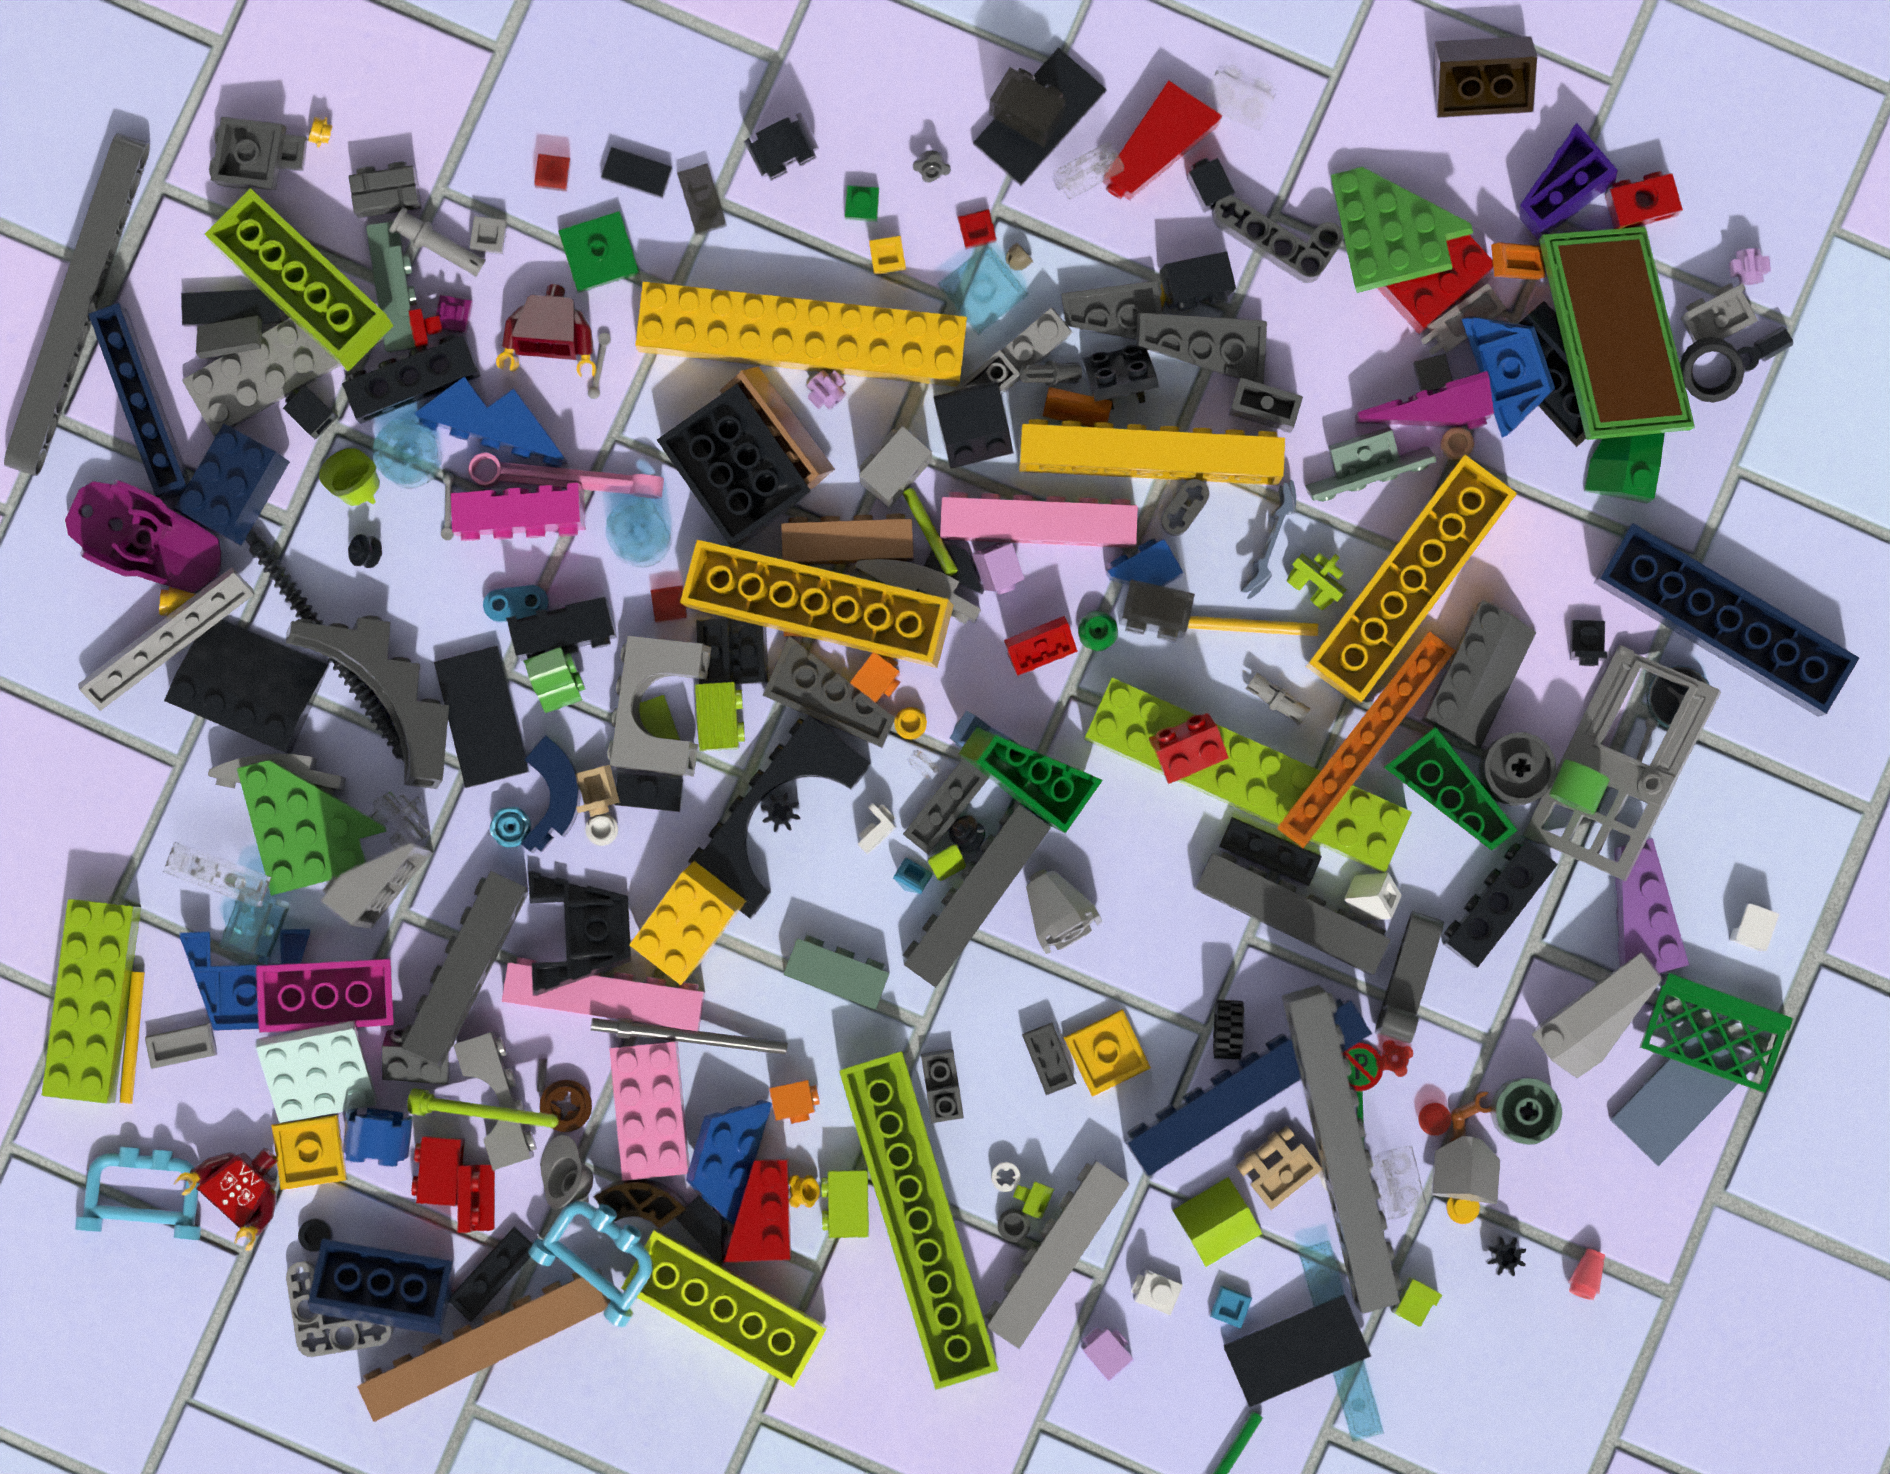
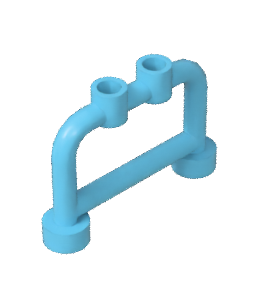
M120 1147L119 1153L103 1154L97 1157L90 1165L87 1174L83 1217L76 1216L75 1230L102 1232L103 1219L172 1224L175 1225L173 1238L200 1240L201 1227L195 1226L198 1199L196 1187L199 1185L198 1183H196L195 1188L190 1194L184 1195L183 1212L98 1205L101 1173L108 1166L190 1173L194 1166L188 1161L172 1158L173 1151L153 1150L152 1156L139 1155L140 1148ZM187 1181L185 1185V1190L189 1188V1183Z
M585 1201L569 1203L561 1211L544 1240L536 1239L528 1253L533 1260L544 1266H550L556 1256L611 1300L603 1312L605 1318L618 1327H625L633 1316L630 1307L652 1272L650 1254L638 1242L642 1234L632 1225L627 1224L623 1229L616 1225L613 1220L617 1214L607 1205L600 1204L598 1208H595ZM575 1215H584L590 1220L589 1223L594 1229L605 1232L615 1240V1245L620 1250L631 1253L638 1260L639 1269L624 1293L559 1241Z

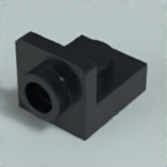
M1572 620L1570 626V660H1579V666H1599V661L1607 659V652L1605 651V621Z

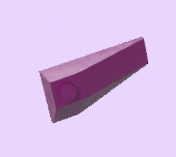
M1488 371L1445 383L1446 386L1439 388L1440 392L1434 393L1433 390H1424L1408 397V401L1403 403L1401 399H1397L1357 412L1354 417L1356 423L1435 427H1462L1467 425L1469 430L1487 425L1486 419H1490L1494 414Z

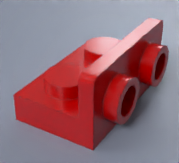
M1065 616L1004 640L1009 660L1017 676L1078 652Z
M491 1164L459 1165L457 1233L493 1231L495 1229V1170L493 1171Z

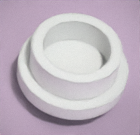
M605 813L592 816L586 823V836L595 845H609L618 835V824L612 816Z

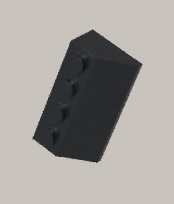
M1543 301L1518 324L1535 327L1555 389L1538 407L1578 447L1586 439L1558 318L1556 312Z

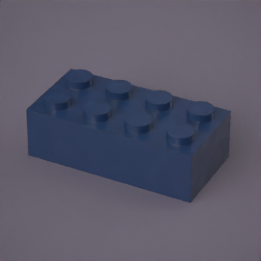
M322 1239L308 1305L311 1313L442 1335L455 1275L454 1263L451 1260Z

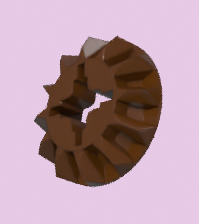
M559 1080L549 1085L543 1092L539 1105L540 1113L553 1114L558 1117V1125L552 1129L559 1132H572L581 1128L588 1121L592 1113V1098L587 1089L574 1080ZM571 1092V1103L575 1107L580 1108V1110L568 1111L564 1120H562V1108L557 1107L552 1102L564 1101L568 1093Z

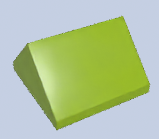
M1226 1177L1172 1210L1205 1267L1262 1234L1250 1209L1229 1177Z

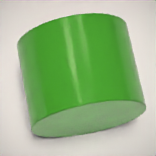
M1564 760L1549 792V796L1576 810L1594 815L1610 779L1587 766L1571 760Z

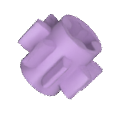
M1759 248L1737 251L1736 259L1729 262L1730 278L1738 277L1739 285L1742 283L1744 285L1764 282L1763 275L1771 271L1769 256L1762 257Z
M822 370L807 385L812 391L808 395V399L818 409L825 405L831 410L846 396L847 393L842 388L846 381L836 370L830 375L825 370Z

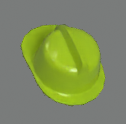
M346 448L334 453L323 463L319 471V480L331 494L350 506H358L366 501L372 505L376 503L374 495L380 487V479L376 473L374 461L364 452L357 448Z

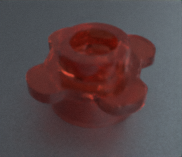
M1393 1040L1384 1041L1381 1058L1376 1061L1377 1068L1381 1071H1392L1397 1077L1405 1076L1408 1072L1407 1065L1409 1059L1414 1054L1410 1046L1402 1047L1396 1045ZM1393 1055L1398 1057V1060L1395 1062L1392 1060Z

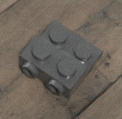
M221 117L220 126L216 128L214 136L216 144L215 156L209 164L210 180L223 187L247 190L250 187L276 190L287 127L278 123Z

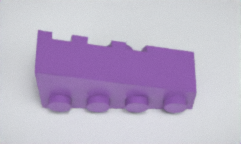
M1650 838L1647 839L1626 882L1615 877L1619 937L1618 955L1619 966L1621 967L1643 952L1656 970L1662 973L1688 966L1689 962L1654 840ZM1626 845L1614 848L1615 862L1619 861Z

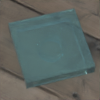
M987 244L938 283V286L960 314L967 317L968 324L977 335L981 334L1029 296V293L990 244Z

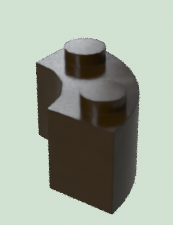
M648 1179L620 1180L603 1187L593 1196L599 1205H607L616 1212L617 1216L613 1222L624 1217H640L649 1220L658 1229H661L682 1213L689 1205L681 1195L670 1187Z

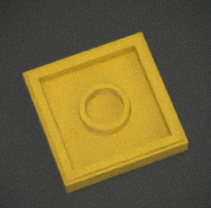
M1123 1009L1063 1037L1092 1097L1151 1069Z
M339 1115L272 1125L281 1190L348 1180L344 1152L342 1151L343 1144Z

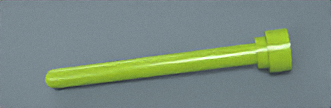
M419 1088L411 1090L407 1101L408 1112L420 1116H425L427 1113H432V1111L550 1128L556 1127L559 1122L558 1117L553 1114L435 1098L434 1094H430L428 1090Z

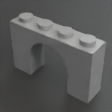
M627 636V642L621 648V662L624 663L622 676L618 677L616 692L619 695L618 708H615L612 714V726L615 727L614 738L609 742L607 751L608 759L611 760V766L622 769L694 777L698 744L690 741L656 738L643 725L639 707L647 688L661 678L676 676L707 680L711 647L700 643Z

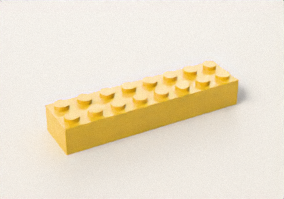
M1029 419V424H1022L1019 472L1183 481L1199 479L1203 482L1278 485L1284 476L1285 437H1277L1278 433L1274 431H1259L1258 436L1245 435L1244 430L1238 429L1225 430V434H1212V429L1199 427L1193 428L1191 433L1179 432V427L1160 426V431L1146 430L1147 426L1141 424H1128L1127 429H1115L1114 424L1106 422L1094 423V427H1081V422L1062 421L1061 426L1048 425V420Z
M1464 455L1305 667L1357 706L1362 703L1518 493L1471 458Z
M698 539L696 540L680 601L689 609L938 668L954 606L949 599Z

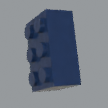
M223 423L176 504L175 509L242 546L248 532L255 524L290 461L276 451Z

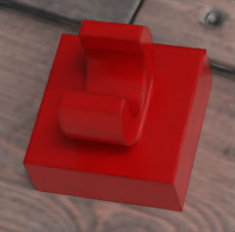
M421 308L408 311L415 348L428 346L427 335L442 333L439 316L423 319Z

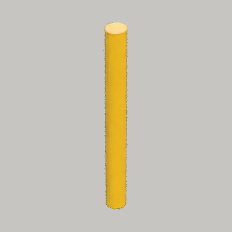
M1188 616L1187 629L1318 636V623Z
M131 971L119 1103L133 1104L145 972Z

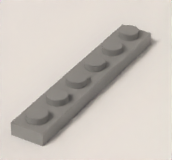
M231 567L78 683L79 690L99 711L103 710L255 595L253 588Z

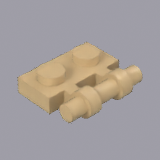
M1287 1125L1277 1133L1273 1131L1267 1136L1268 1140L1254 1152L1252 1149L1244 1154L1245 1159L1235 1166L1243 1176L1253 1168L1259 1174V1177L1251 1182L1250 1185L1270 1210H1273L1322 1170L1302 1143L1293 1150L1288 1148L1285 1143L1295 1135ZM1277 1150L1283 1158L1267 1169L1262 1161Z

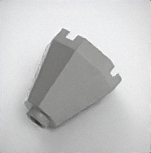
M1042 869L1030 876V883L1026 886L1036 937L1045 954L1052 952L1050 946L1055 945L1057 950H1061L1087 936L1092 931L1090 924L1095 921L1097 926L1102 923L1101 916L1094 904L1055 870L1047 872L1046 869Z

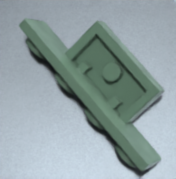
M394 221L371 224L366 227L378 307L385 312L394 325L383 336L385 351L388 353L415 349L408 311L412 310V306L417 305L414 286L408 287L407 274H412L409 254H403L401 235L397 232L394 234L389 232Z
M1386 427L1328 446L1335 476L1308 484L1305 488L1313 501L1324 502L1335 498L1336 494L1344 491H1360L1372 482L1391 481L1397 478L1400 473L1422 471L1428 468L1429 464L1435 463L1436 457L1429 447H1423L1399 455L1393 430L1390 427Z

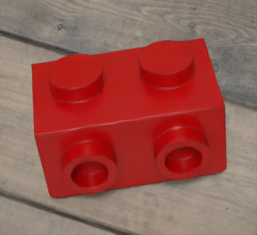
M1209 713L1194 715L1188 718L1186 722L1173 728L1161 729L1156 735L1148 739L1155 751L1168 784L1229 759L1218 727Z

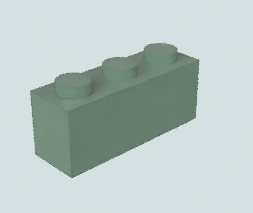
M806 935L804 940L797 938L784 971V976L874 1010L877 1009L890 975L889 972L884 971L886 964L867 958L866 963L859 962L853 959L854 952L838 946L835 952L822 948L825 941Z

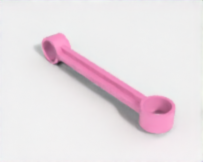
M490 453L477 454L471 459L468 467L472 480L479 486L486 488L493 487L500 481L541 486L553 485L554 487L567 488L568 483H579L583 490L630 494L649 499H661L663 495L664 478L654 475H625L500 462ZM492 459L497 466L496 476L486 482L479 480L475 476L477 464L482 460Z

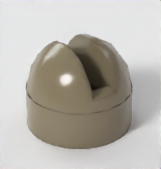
M1018 242L1009 248L1005 257L1006 263L1015 271H1021L1034 262Z

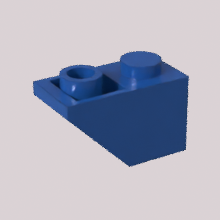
M1155 538L1140 545L1138 547L1140 553L1128 558L1125 554L1109 563L1111 569L1106 573L1111 581L1155 592L1180 578L1184 572L1165 539L1156 542Z

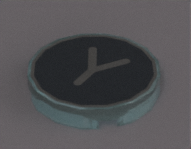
M1675 665L1668 667L1710 685L1701 672L1690 666ZM1655 675L1646 692L1649 714L1658 721V724L1668 729L1688 688Z

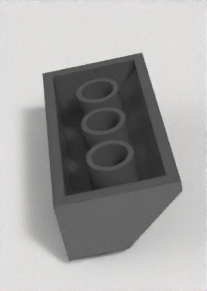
M1483 600L1478 603L1421 721L1480 749L1537 632L1502 609Z

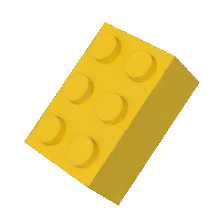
M693 861L682 871L629 946L678 984L682 985L694 973L746 900L697 862Z

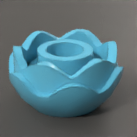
M518 807L499 809L494 814L490 824L491 835L503 847L521 845V842L531 832L529 817ZM509 824L514 825L513 830L508 829Z

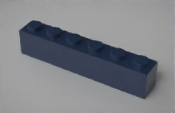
M116 303L89 313L88 316L154 495L165 501L183 494L190 479L127 309L120 303Z

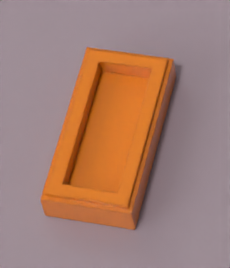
M1503 242L1491 244L1494 277L1529 280L1545 278L1544 260L1540 246Z
M1049 387L1043 416L1061 421H1079L1083 426L1094 427V423L1097 422L1108 423L1112 401H1095L1092 396Z

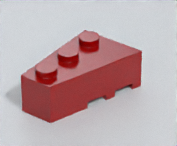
M789 1158L756 1159L754 1161L724 1262L791 1260Z

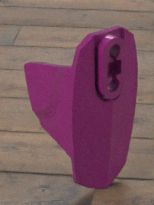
M114 479L112 484L93 481L78 490L65 518L68 536L82 547L80 555L84 559L125 577L138 576L191 593H195L205 587L220 573L221 548L219 539L193 521L168 508L158 497ZM90 505L93 508V514L86 518L82 514V510L85 506ZM111 520H122V529L119 531L113 530L110 524Z

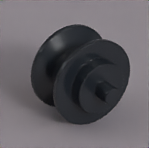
M356 535L348 546L350 562L354 566L375 567L382 556L380 540L375 536Z
M965 815L958 818L952 824L949 838L962 851L970 852L977 849L984 841L985 828L974 817Z

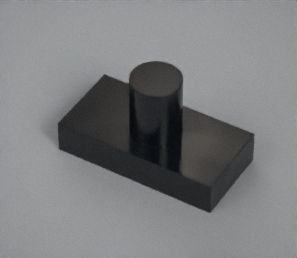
M618 773L616 790L620 803L614 805L680 812L684 780Z

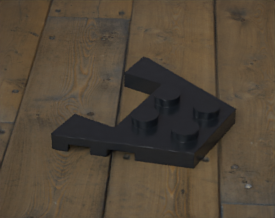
M528 871L530 904L564 902L566 961L532 963L533 996L631 962L629 903L627 895L589 885L583 887L568 883V880L557 877L552 879L541 876V873Z

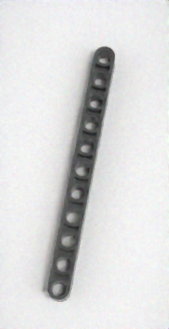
M116 133L112 139L5 453L4 465L6 467L34 476H38L43 468L91 327L88 314L97 310L150 152V144L148 142Z

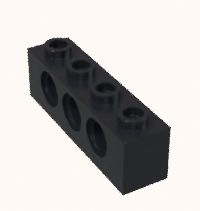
M457 334L448 335L439 340V345L427 349V346H421L411 350L408 353L409 357L399 361L396 358H391L379 363V369L368 373L366 370H360L348 376L349 380L343 382L342 386L355 419L362 424L443 392L463 377L467 381L481 377L463 335L458 337ZM441 357L447 358L449 365L445 371H433V363L436 359ZM410 369L417 370L418 379L413 384L403 383V375L406 371ZM380 381L387 382V392L382 396H374L372 393L373 386Z
M1528 840L1522 841L1520 845L1516 842L1511 845L1503 856L1507 860L1500 870L1495 867L1483 882L1487 887L1482 894L1478 896L1475 893L1463 908L1467 913L1460 922L1455 919L1443 934L1447 937L1443 945L1472 968H1478L1558 865ZM1514 867L1521 868L1525 873V881L1520 886L1513 884L1510 880V872ZM1494 893L1501 894L1505 899V907L1500 912L1493 910L1490 906V897ZM1474 919H1480L1485 924V933L1479 938L1473 936L1469 929L1470 923Z

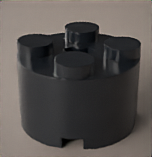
M802 112L796 114L797 121L791 122L790 118L787 117L755 133L758 138L755 142L751 143L749 138L744 141L761 177L768 176L770 181H773L788 173L787 166L798 162L799 166H803L817 158L815 151L819 149V146Z

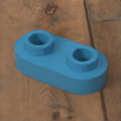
M536 585L495 589L489 592L483 601L485 614L492 621L498 623L507 622L506 618L516 616L517 619L535 615L536 611L544 609L547 611L549 607L548 595L542 588ZM531 595L536 596L537 604L533 607H528L526 599ZM499 599L504 600V609L496 611L493 607L494 602Z

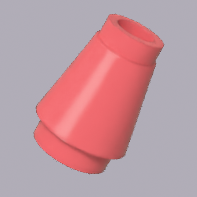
M1586 1249L1585 1254L1568 1281L1571 1284L1569 1288L1570 1293L1587 1300H1594L1595 1295L1600 1294L1605 1254L1593 1249Z

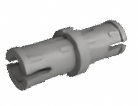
M1256 672L1245 688L1269 704V709L1272 711L1276 709L1298 726L1311 710V708L1288 694V689L1278 687L1259 672Z

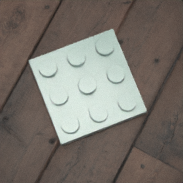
M355 1021L256 1039V1050L279 1123L377 1105V1096Z

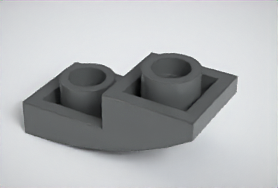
M953 1049L921 1054L931 1123L963 1119L964 1115Z

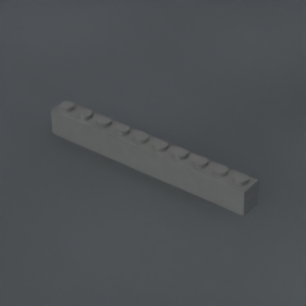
M1320 985L1281 995L1354 1305L1362 1314L1399 1304L1398 1292L1402 1291L1400 1278L1397 1272H1393L1390 1262L1395 1260L1393 1248L1389 1241H1385L1383 1231L1388 1229L1383 1211H1378L1376 1200L1380 1199V1192L1376 1181L1371 1180L1369 1169L1373 1168V1162L1369 1150L1363 1147L1362 1138L1366 1137V1132L1361 1118H1357L1354 1107L1358 1106L1359 1103L1354 1087H1349L1347 1076L1351 1075V1068L1346 1055L1342 1056L1340 1044L1344 1043V1038L1339 1024L1335 1025L1332 1013L1337 1011L1332 993H1327Z

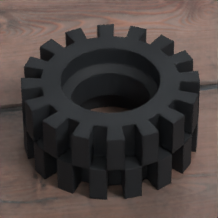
M1216 1000L1213 1025L1214 1059L1241 1060L1244 1040V1002L1239 1000Z

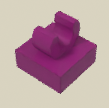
M440 295L435 316L440 317L442 330L467 334L473 302L471 300Z

